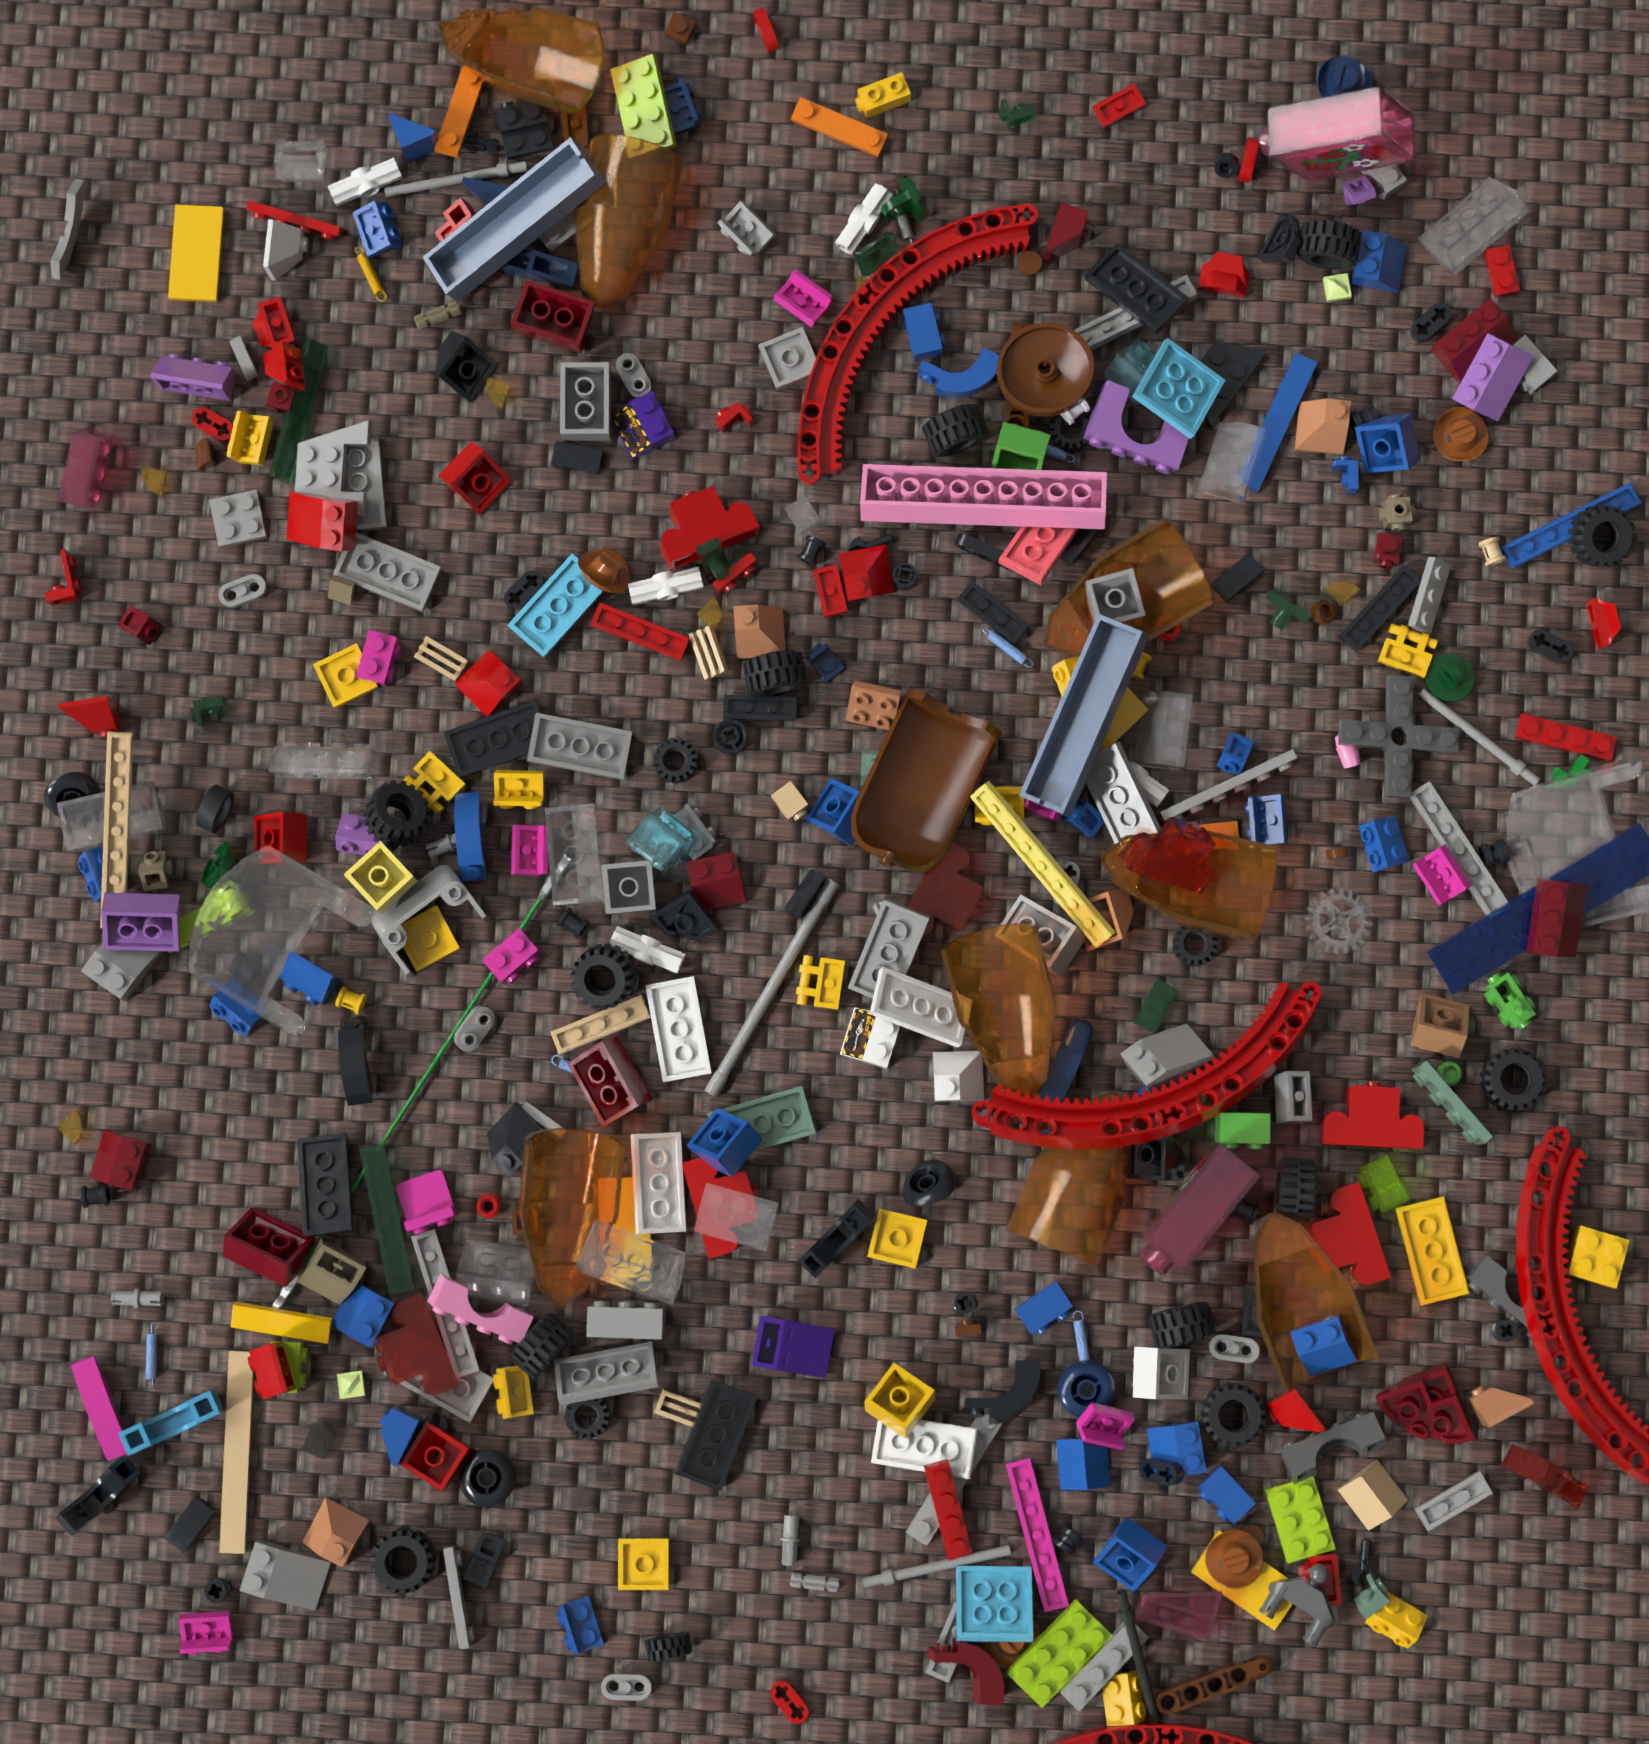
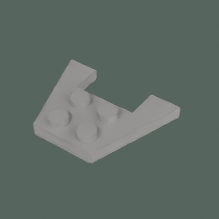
M368 420L298 443L295 491L357 500V515L365 518L366 493L344 492L347 446H370L372 422Z

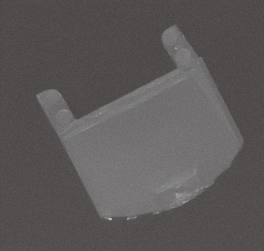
M1640 755L1596 767L1592 766L1512 794L1505 823L1507 825V838L1505 842L1510 853L1509 866L1522 897L1526 898L1532 909L1537 878L1539 877L1588 884L1581 928L1649 911V883L1631 888L1601 787L1631 780L1639 776L1642 771Z
M268 845L240 860L238 864L222 876L208 894L195 920L190 940L189 973L250 1012L299 1040L305 1030L303 1018L269 998L270 993L280 979L289 953L291 951L297 952L324 907L358 927L369 925L377 914L376 909Z

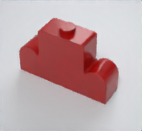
M711 486L698 492L690 491L684 494L682 498L670 503L669 515L676 529H668L663 533L660 547L661 554L671 571L758 536L760 526L751 508L746 503L736 502L726 511L714 487Z
M1366 1082V1086H1350L1347 1088L1346 1115L1339 1111H1333L1322 1118L1320 1145L1423 1149L1424 1124L1421 1118L1413 1114L1399 1118V1088L1381 1087V1082Z
M701 1157L683 1162L682 1167L709 1259L735 1251L739 1245V1237L730 1228L759 1218L755 1201L760 1199L756 1186L751 1187L748 1174L745 1171L735 1173L733 1177L727 1175L716 1179L718 1171Z
M1360 1182L1333 1190L1328 1196V1205L1337 1214L1310 1223L1308 1226L1313 1240L1310 1242V1247L1314 1257L1318 1256L1324 1271H1331L1354 1264L1351 1274L1353 1279L1359 1284L1368 1285L1391 1278Z

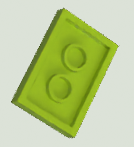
M1314 1476L1296 1484H1293L1291 1481L1264 1489L1286 1563L1335 1550Z

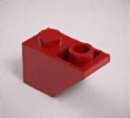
M281 341L264 354L265 373L267 376L303 391L305 389L301 349Z

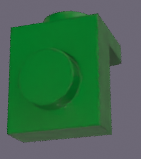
M1581 754L1576 758L1567 773L1555 767L1550 771L1549 775L1553 777L1552 780L1557 785L1571 787L1577 779L1582 780L1589 770L1586 765L1590 759Z

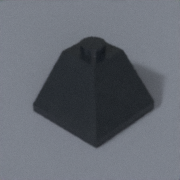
M451 330L438 349L436 375L466 401L471 403L497 366V363L469 338Z
M518 1102L514 1103L487 1133L491 1159L508 1178L523 1168L551 1138Z
M1172 1135L1128 1146L1127 1179L1184 1181L1185 1156Z

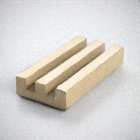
M708 625L704 629L689 634L704 680H709L728 671L713 626ZM705 634H707L708 639H709V641H710V644H711V647H712L714 656H715V658H716V661H717V664H718V667H719L718 670H717L716 665H715V662H714V660H713V654H712L711 649H710L709 646H708V643H707Z
M427 636L423 644L420 645L418 652L414 655V658L455 682L469 662ZM430 644L461 663L460 666L427 648ZM423 653H427L456 670V673L452 674L423 657Z
M662 1389L654 1413L692 1427L693 1421L663 1411L661 1407L664 1405L696 1417L697 1412L665 1401V1396L699 1408L701 1403Z

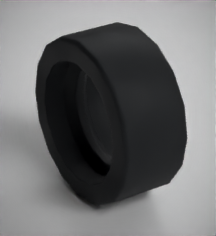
M217 784L213 785L207 791L199 806L195 819L196 825L213 834L218 832L231 811L234 793Z

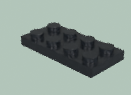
M1118 243L1085 274V280L1156 335L1189 303L1188 296Z
M534 700L445 731L444 735L459 778L462 779L527 756L535 714L540 713L537 701Z
M340 1133L297 1139L303 1236L307 1238L354 1232L348 1135Z
M710 1378L674 1473L722 1491L757 1396Z

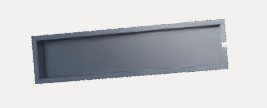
M570 137L424 255L423 259L445 294L460 301L607 182L596 165L593 164L583 145Z
M1101 614L1097 615L1019 796L1066 817H1071L1149 638L1143 631Z

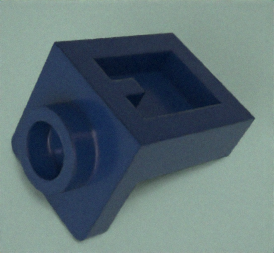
M819 643L808 652L810 654L807 657L809 664L825 684L845 669L830 650V646L827 643L822 646Z

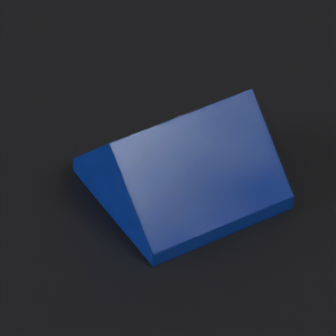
M390 113L388 118L408 163L435 152L434 148L438 139L435 130Z
M1081 1437L1056 1439L1060 1490H1090L1111 1486L1106 1446L1084 1442Z

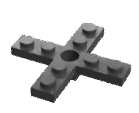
M1388 675L1386 677V723L1344 719L1339 721L1338 745L1382 748L1385 751L1384 797L1411 798L1412 751L1456 754L1459 749V728L1412 725V676ZM1392 730H1397L1401 733L1403 737L1401 746L1392 741Z

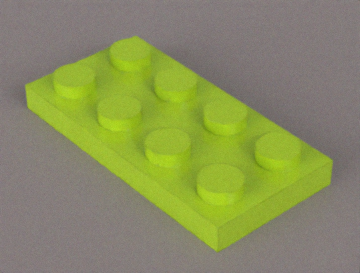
M651 54L610 69L630 159L635 162L677 147L657 56Z
M1075 1599L1005 1672L1043 1708L1107 1642L1112 1634Z

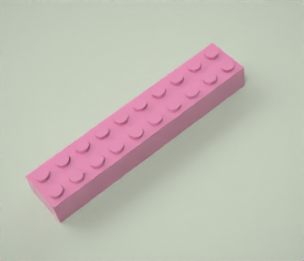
M863 464L860 498L861 521L1105 529L1107 472Z

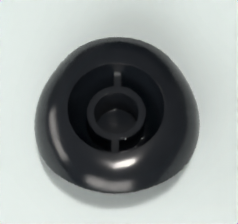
M70 772L54 779L47 786L44 792V801L49 810L57 817L67 821L83 822L91 819L98 812L101 804V791L97 782L88 774Z
M937 1159L926 1160L916 1165L908 1174L903 1184L902 1191L905 1203L912 1206H924L934 1202L937 1203L951 1195L956 1186V1177L953 1170L946 1163Z
M493 1449L474 1451L465 1458L459 1471V1484L464 1496L471 1503L481 1507H492L502 1503L509 1497L516 1482V1471L511 1460L503 1453Z

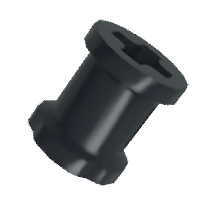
M806 535V543L796 558L808 565L816 566V559L821 549L825 548L826 543L814 536Z
M570 907L567 908L557 922L559 927L563 926L572 932L575 938H578L589 924L588 920H583L573 913Z
M103 1184L101 1187H81L83 1208L96 1204L109 1206L111 1196L108 1184Z
M1235 1196L1229 1211V1217L1233 1218L1236 1216L1247 1220L1248 1224L1253 1225L1260 1204L1256 1203L1253 1205L1240 1200L1239 1196Z
M960 1292L954 1297L953 1306L957 1312L968 1314L974 1310L976 1301L972 1294ZM964 1296H968L971 1306L961 1310V1305L957 1304L958 1299H963Z
M1496 1320L1491 1326L1492 1336L1498 1341H1513L1518 1334L1517 1325L1511 1320ZM1501 1326H1508L1506 1329L1509 1332L1508 1335H1501Z
M221 1577L207 1583L204 1595L210 1602H220L228 1597L231 1585L228 1580ZM217 1586L222 1587L223 1591L218 1594L214 1593L213 1589Z

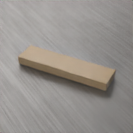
M642 995L618 1004L616 1007L607 1008L550 1033L559 1055H562L651 1017Z

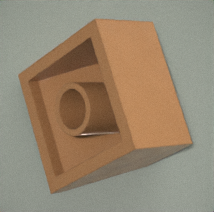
M1421 993L1412 1028L1411 1046L1459 1058L1468 1036L1469 1005Z

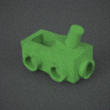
M1498 972L1487 979L1489 984L1484 987L1487 991L1484 993V996L1491 1006L1496 1004L1501 1012L1498 1014V1017L1505 1027L1509 1025L1512 1029L1518 1026L1519 1029H1522L1532 1023L1530 1018L1536 1015L1533 1010L1535 1005L1528 996L1524 997L1520 991L1521 984L1514 975L1511 976L1508 972L1502 976ZM1500 986L1505 989V994L1503 996H1501L1497 991L1498 987Z

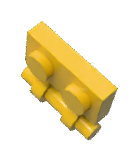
M1392 623L1388 632L1397 635L1396 641L1389 638L1385 639L1377 662L1424 679L1433 656L1430 653L1424 652L1426 646L1435 649L1438 640L1430 638L1429 634L1424 632L1420 634L1411 631L1408 626H1398ZM1408 639L1418 643L1417 647L1414 648L1403 644L1404 640Z
M431 751L413 768L420 776L416 780L410 775L403 779L406 785L410 786L413 784L416 786L414 788L416 791L421 790L424 793L422 797L427 798L429 802L426 807H430L437 815L444 809L438 802L439 799L443 796L450 803L455 794H458L466 786ZM426 781L435 789L432 795L422 788Z
M804 955L803 964L799 967L801 978L800 985L796 988V994L798 995L797 1004L806 1006L808 996L815 997L814 1007L838 1010L845 961L821 957L819 967L812 966L813 957ZM811 974L818 975L816 989L809 988Z

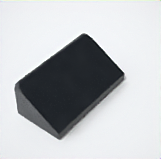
M1247 554L1210 585L1227 603L1260 576L1265 569L1252 556Z
M813 869L809 870L785 906V910L796 918H801L825 882V875Z

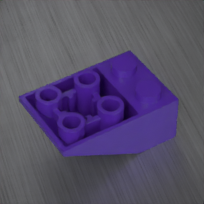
M761 1315L752 1366L826 1378L835 1329Z

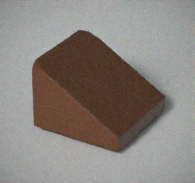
M203 438L195 445L197 467L199 469L215 467L213 443L208 438Z

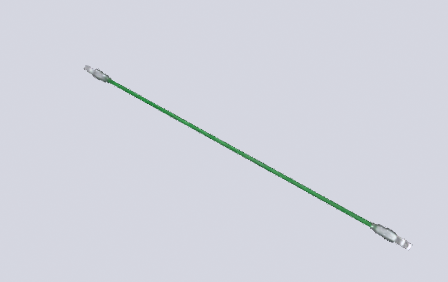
M566 856L562 857L555 870L546 878L544 885L540 889L537 901L519 927L522 931L542 900L544 901L550 895L553 888L560 881V874L570 861ZM492 972L485 979L351 1187L352 1194L453 1040L455 1032L493 978L494 974ZM326 1235L319 1236L308 1253L299 1274L287 1287L283 1286L281 1288L280 1295L273 1303L272 1308L280 1309L286 1298L294 1293L298 1282H296L297 1278L320 1239H324Z

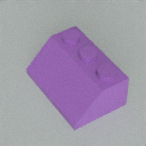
M1488 333L1452 399L1478 413L1499 421L1534 356Z
M169 354L168 357L160 356L151 372L150 378L160 390L231 401L236 372L230 367V364L225 362H216L215 365L209 364L206 360L200 358H192V361L184 360L180 355Z
M104 893L101 910L104 949L179 952L180 895Z

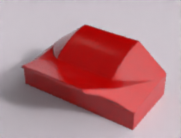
M1216 252L1209 262L1202 265L1198 290L1245 298L1250 273L1245 268L1242 256Z
M281 296L257 303L259 312L253 321V325L260 346L273 348L281 341L290 345L295 344L294 331Z
M1599 598L1590 599L1586 603V608L1597 650L1607 649L1614 636L1621 629L1616 605L1604 602Z
M1337 1554L1310 1556L1308 1562L1298 1568L1299 1577L1303 1576L1310 1580V1568L1315 1564L1324 1565L1329 1571V1577L1325 1583L1318 1586L1326 1591L1331 1606L1343 1605Z

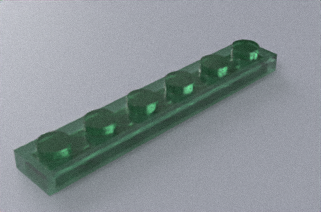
M305 339L301 352L305 389L302 391L295 388L296 392L291 409L285 412L268 476L285 484H293L295 480L298 443L305 441L330 348L313 339Z
M380 1144L359 1149L389 1294L394 1295L414 1290L385 1146Z

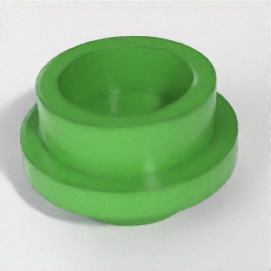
M1444 1062L1437 1069L1438 1075L1448 1086L1456 1085L1461 1079V1069L1454 1062Z

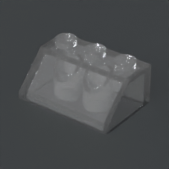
M1244 422L1220 423L1198 492L1245 504L1266 440V428Z
M1169 691L1142 692L1141 702L1147 707L1148 711L1138 720L1133 762L1140 766L1182 771L1185 764L1193 694Z
M706 1183L694 1232L767 1251L780 1203Z
M467 1238L458 1267L456 1281L468 1288L469 1297L529 1306L534 1290L540 1250Z

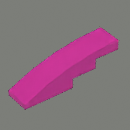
M95 1355L71 1363L83 1403L107 1461L127 1454L118 1434L123 1431V1422L114 1405L113 1394Z

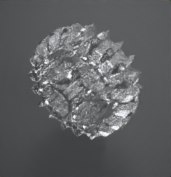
M1331 888L1329 889V897L1325 892L1320 893L1322 902L1317 898L1312 900L1317 908L1313 906L1307 908V911L1312 913L1313 916H1306L1305 920L1311 921L1313 924L1306 926V930L1314 929L1315 931L1309 938L1311 940L1316 937L1320 939L1316 943L1317 947L1321 946L1324 942L1326 944L1324 947L1325 952H1328L1331 946H1333L1334 954L1337 955L1339 953L1340 947L1343 953L1347 954L1349 953L1348 945L1355 951L1358 949L1355 941L1360 944L1365 943V939L1361 934L1364 936L1370 935V931L1364 929V927L1372 926L1373 923L1371 921H1365V918L1372 916V913L1363 912V909L1368 907V904L1364 903L1360 906L1358 902L1362 899V896L1358 895L1355 899H1352V890L1344 896V888L1338 890V895ZM1332 902H1343L1352 909L1342 912ZM1325 906L1328 910L1329 921L1321 927L1319 918ZM1335 915H1338V918L1349 915L1341 923L1342 927L1340 925L1329 927L1336 920ZM1357 915L1358 927L1352 936L1349 921ZM1332 930L1337 931L1341 936H1344L1345 941L1333 940L1325 933Z

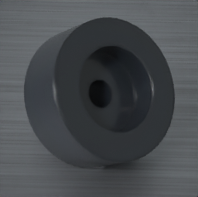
M1226 152L1216 157L1214 170L1218 176L1231 178L1237 174L1239 160L1234 154Z

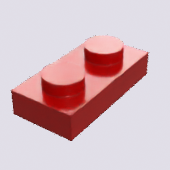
M1134 83L1095 104L1092 110L1105 129L1144 108L1146 102Z
M1510 245L1486 249L1484 253L1494 298L1519 293L1520 289Z
M751 553L747 554L713 582V587L719 595L724 591L725 593L732 591L737 586L736 581L742 576L747 578L756 570L757 561Z
M837 564L813 570L824 618L848 613Z

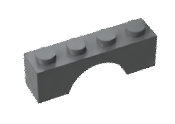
M1483 1255L1465 1277L1470 1282L1467 1286L1476 1294L1480 1295L1482 1292L1489 1298L1487 1303L1497 1311L1500 1309L1508 1314L1506 1319L1513 1321L1517 1327L1523 1326L1528 1331L1526 1335L1531 1339L1523 1308L1512 1302L1506 1292L1505 1279L1507 1271L1491 1257Z
M1365 1412L1360 1413L1349 1422H1338L1327 1431L1322 1433L1313 1432L1305 1440L1300 1442L1291 1441L1284 1445V1448L1280 1449L1281 1457L1293 1484L1317 1475L1318 1461L1322 1454L1330 1448L1347 1446L1357 1450L1364 1456L1386 1447V1438L1374 1412L1369 1414Z

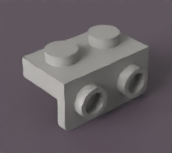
M740 201L725 219H720L717 222L722 228L721 232L727 238L733 239L738 244V250L745 256H758L776 236V233L744 201Z

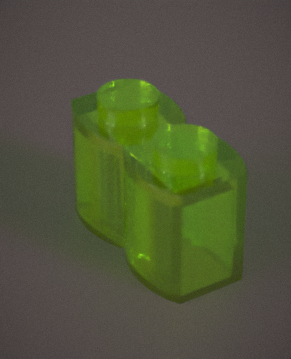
M1387 1155L1358 1168L1360 1174H1357V1178L1363 1188H1368L1371 1195L1368 1197V1200L1374 1211L1378 1209L1379 1213H1383L1409 1201L1408 1195Z

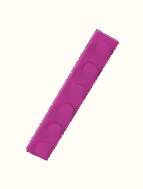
M1030 1457L1006 1463L1044 1612L1067 1607L1069 1604Z

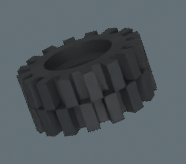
M1083 412L1074 419L1080 426V433L1074 438L1066 437L1062 433L1061 427L1066 421L1061 414L1052 416L1049 425L1052 444L1055 443L1056 448H1062L1066 452L1071 450L1072 453L1076 452L1077 449L1082 450L1085 445L1087 446L1089 441L1083 439L1090 420L1089 414Z
M670 738V740H664L660 746H657V750L653 755V765L660 778H663L668 783L677 784V782L683 783L686 779H690L692 774L696 772L698 765L697 755L689 742H685L681 738ZM672 752H680L685 757L683 767L678 770H672L666 765V758Z
M1188 922L1181 926L1174 934L1172 950L1175 953V957L1182 964H1187L1190 967L1202 966L1209 962L1217 951L1218 940H1216V933H1213L1212 928L1206 926L1203 922ZM1190 935H1198L1203 939L1204 948L1200 953L1194 954L1187 950L1185 942Z
M602 1398L568 1404L564 1416L567 1428L570 1429L573 1435L581 1439H591L599 1436L608 1427L611 1417L607 1402ZM590 1406L596 1410L597 1420L593 1425L585 1426L580 1423L578 1412L582 1407Z
M689 1632L666 1634L645 1640L647 1658L651 1662L674 1659L693 1653Z

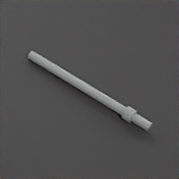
M526 161L508 165L505 162L497 164V167L385 187L384 189L386 197L460 184L463 177L477 180L497 176L505 178L509 177V174L527 171Z
M1425 688L1418 694L1425 702L1508 765L1510 771L1515 775H1521L1533 786L1541 779L1526 768V764L1519 758L1516 760Z
M1009 1545L975 1552L952 1560L944 1559L896 1571L888 1569L881 1571L882 1574L865 1577L862 1580L864 1588L880 1584L887 1586L894 1584V1581L1008 1556L1011 1555Z

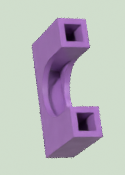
M1109 380L1101 384L1083 439L1090 441L1089 444L1094 447L1103 448L1104 446L1111 449V453L1114 455L1134 458L1133 461L1137 464L1155 466L1156 471L1163 474H1169L1178 470L1189 438L1164 420L1160 434L1154 443L1139 444L1134 442L1126 435L1121 422L1122 412L1130 389Z

